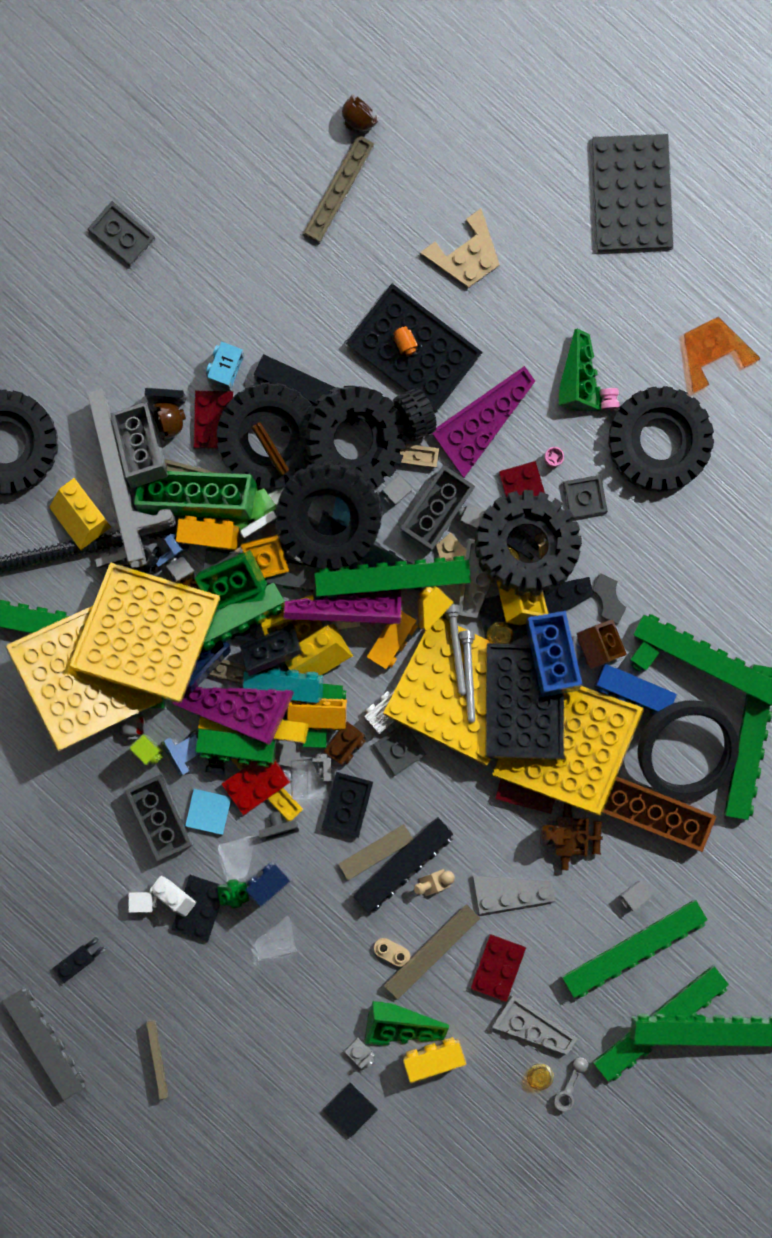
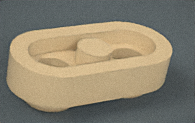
M380 938L374 944L376 955L396 966H404L410 960V953L405 947L387 938ZM383 944L387 946L385 952L380 950V946ZM399 953L404 954L403 960L397 959Z

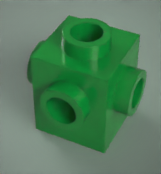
M238 879L226 881L225 884L217 886L220 905L239 908L242 907V903L249 901L246 882H238Z

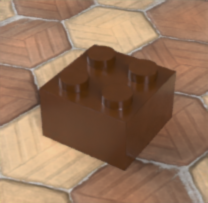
M613 619L576 633L578 643L583 649L585 661L590 669L627 655Z

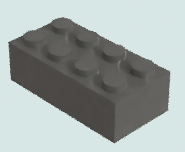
M144 402L111 413L125 476L130 486L134 488L169 477L154 415L148 403Z
M443 465L400 530L430 551H433L475 486Z
M162 774L125 790L156 861L194 845Z

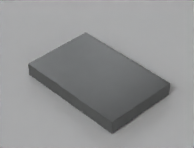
M113 201L107 205L87 229L130 267L155 240V237Z

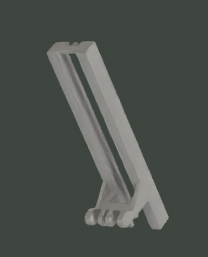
M103 389L89 392V402L128 562L131 563L132 569L147 566L141 536L170 529L176 526V520L171 510L168 509L160 510L155 516L134 511L107 398L104 395Z

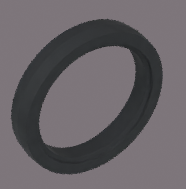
M697 700L680 701L661 709L648 721L638 742V762L645 779L661 794L678 800L697 799L712 793L729 778L738 759L739 741L736 730L729 718L715 706ZM691 715L704 716L715 721L723 733L724 751L720 762L708 776L695 783L677 785L663 780L656 774L652 763V750L658 735L667 725L679 718Z

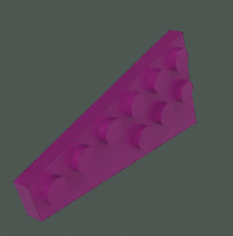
M525 366L443 422L432 433L463 478L466 477L534 385L535 380Z
M401 589L382 590L371 593L337 594L335 598L320 596L319 600L314 601L308 598L285 601L284 619L400 624Z
M197 687L191 693L186 688L181 703L173 701L172 704L270 745L294 691Z

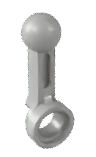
M580 1057L574 1060V1070L566 1087L555 1096V1106L560 1111H569L574 1105L572 1092L581 1073L588 1069V1062L584 1058ZM567 1096L570 1102L568 1105L563 1106L559 1103V1098Z

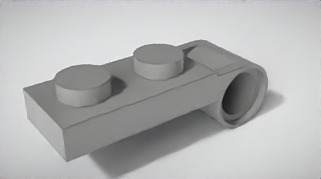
M143 546V549L149 551L151 555L152 550L147 546ZM125 547L117 549V553L111 555L109 552L98 555L99 558L95 559L98 568L110 565V562L118 563L127 560Z

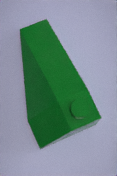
M578 328L573 333L559 386V406L571 411H601L600 386L597 387L595 376L598 373L592 363L594 352L589 333Z
M373 1001L368 1012L364 1041L365 1044L384 1046L390 1045V1042L401 1041V1044H406L408 1040L418 1039L420 1042L444 1040L449 1030V1025L392 1003Z

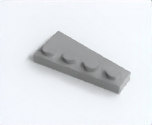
M473 876L479 914L556 901L552 881Z
M512 995L492 1028L564 1054L569 1053L578 1039L514 995Z

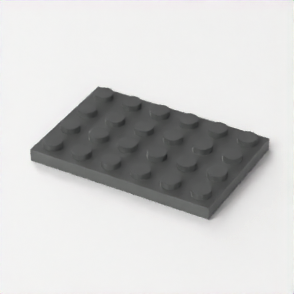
M668 134L592 137L597 251L673 248Z

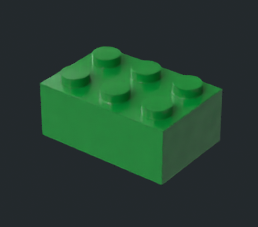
M251 550L204 569L195 577L200 590L220 596L216 610L259 593L267 585Z

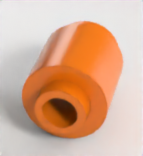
M407 326L393 332L395 336L393 339L401 355L410 356L417 352L418 344Z

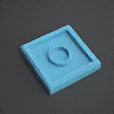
M194 789L185 826L223 835L231 797Z

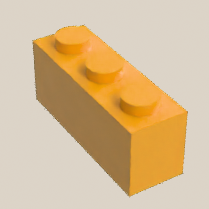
M185 516V519L178 520L176 542L236 550L239 526H234L232 521L222 520V524L215 523V519L204 518L203 522L197 521V517Z
M401 611V623L386 625L367 658L385 670L388 667L392 668L397 660L394 656L398 650L402 652L408 643L405 641L408 634L412 636L418 626L415 625L417 620Z
M321 699L318 703L291 700L288 705V721L309 724L308 728L316 730L322 728H331L332 730L346 729L347 699Z

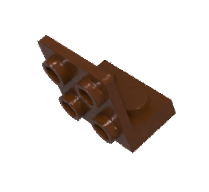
M347 721L346 729H341L324 752L341 766L343 763L347 765L354 757L351 754L354 749L357 748L359 750L366 742L363 739L365 734Z

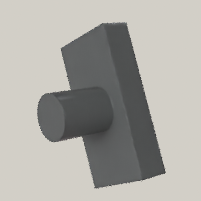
M280 812L269 814L272 827L259 830L262 842L299 832L296 820L283 823Z

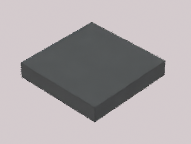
M601 475L563 481L567 506L574 515L572 519L608 513Z
M404 725L399 726L373 744L394 776L426 755L410 729Z

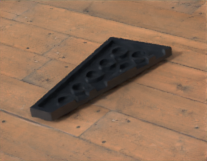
M590 577L566 581L561 586L557 585L555 590L547 594L544 590L543 594L548 614L567 611L592 597L593 591ZM500 595L485 598L480 611V618L486 640L494 644H511L527 634L525 624L517 625L506 622Z

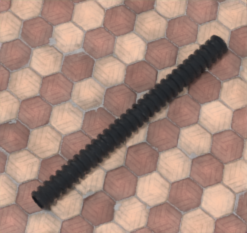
M172 527L143 535L141 540L145 542L146 539L150 541L151 538H163L164 535L167 537L169 534H175V528ZM116 530L115 533L113 531H110V534L104 533V535H100L82 550L79 549L74 541L69 540V543L64 541L63 544H51L50 547L46 545L45 548L41 546L39 549L34 548L32 551L28 549L27 552L23 550L22 553H10L9 556L7 554L4 557L0 555V571L3 573L5 570L11 571L12 568L16 570L17 567L22 569L23 566H34L35 563L40 565V562L44 564L46 561H57L58 558L63 560V557H75L77 554L81 556V553L86 555L87 552H98L100 549L104 551V548L109 550L110 547L116 548L118 545L122 547L124 544L122 534L119 530Z

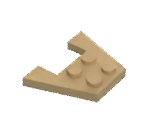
M481 208L466 219L476 235L458 249L446 256L438 244L434 242L420 252L422 256L468 288L500 266Z

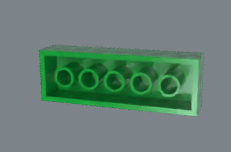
M167 471L169 477L137 487L134 505L139 513L157 515L160 510L168 509L171 510L173 516L251 520L257 484L252 474Z

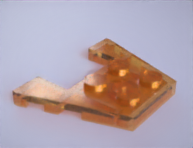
M719 316L684 333L693 393L710 385L701 367L734 350L744 368L760 360V357Z

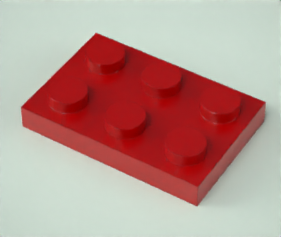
M275 759L274 765L269 764L268 767L257 766V762L250 763L223 782L222 786L241 813L245 815L291 781Z

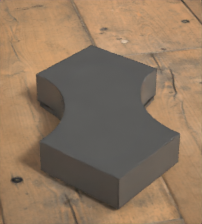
M600 573L592 591L601 599V617L608 620L613 619L614 623L619 624L627 607L617 597L616 586L618 581Z

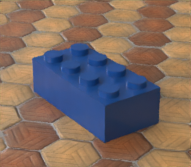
M566 611L528 617L525 625L541 696L546 697L579 691L582 686V680Z
M608 664L602 666L594 687L598 688L597 692L605 695L611 693L619 700L632 702L633 705L642 707L644 710L645 708L651 710L650 714L653 716L661 709L673 704L677 696L674 692Z

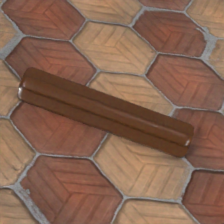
M259 422L252 426V430L279 474L287 473L289 468L263 425Z

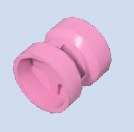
M618 388L600 390L602 410L620 408V402L617 400L619 395Z
M558 447L549 448L544 456L546 465L551 468L560 466L564 460V453Z

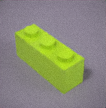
M143 734L130 747L145 765H156L163 758L161 754L164 751L148 735Z

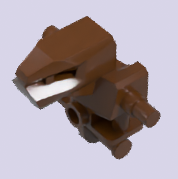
M564 803L563 816L556 818V825H543L540 833V843L542 846L555 847L554 853L561 856V870H569L570 856L580 855L587 857L588 840H593L592 854L601 855V840H603V836H601L603 822L593 821L594 834L593 836L588 835L589 818H573L571 812L572 805Z

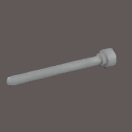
M452 604L444 612V615L447 616L450 623L458 692L463 696L466 694L457 625L460 611L459 605Z
M474 631L459 632V640L464 645L468 722L473 723L475 722L471 644L475 640Z

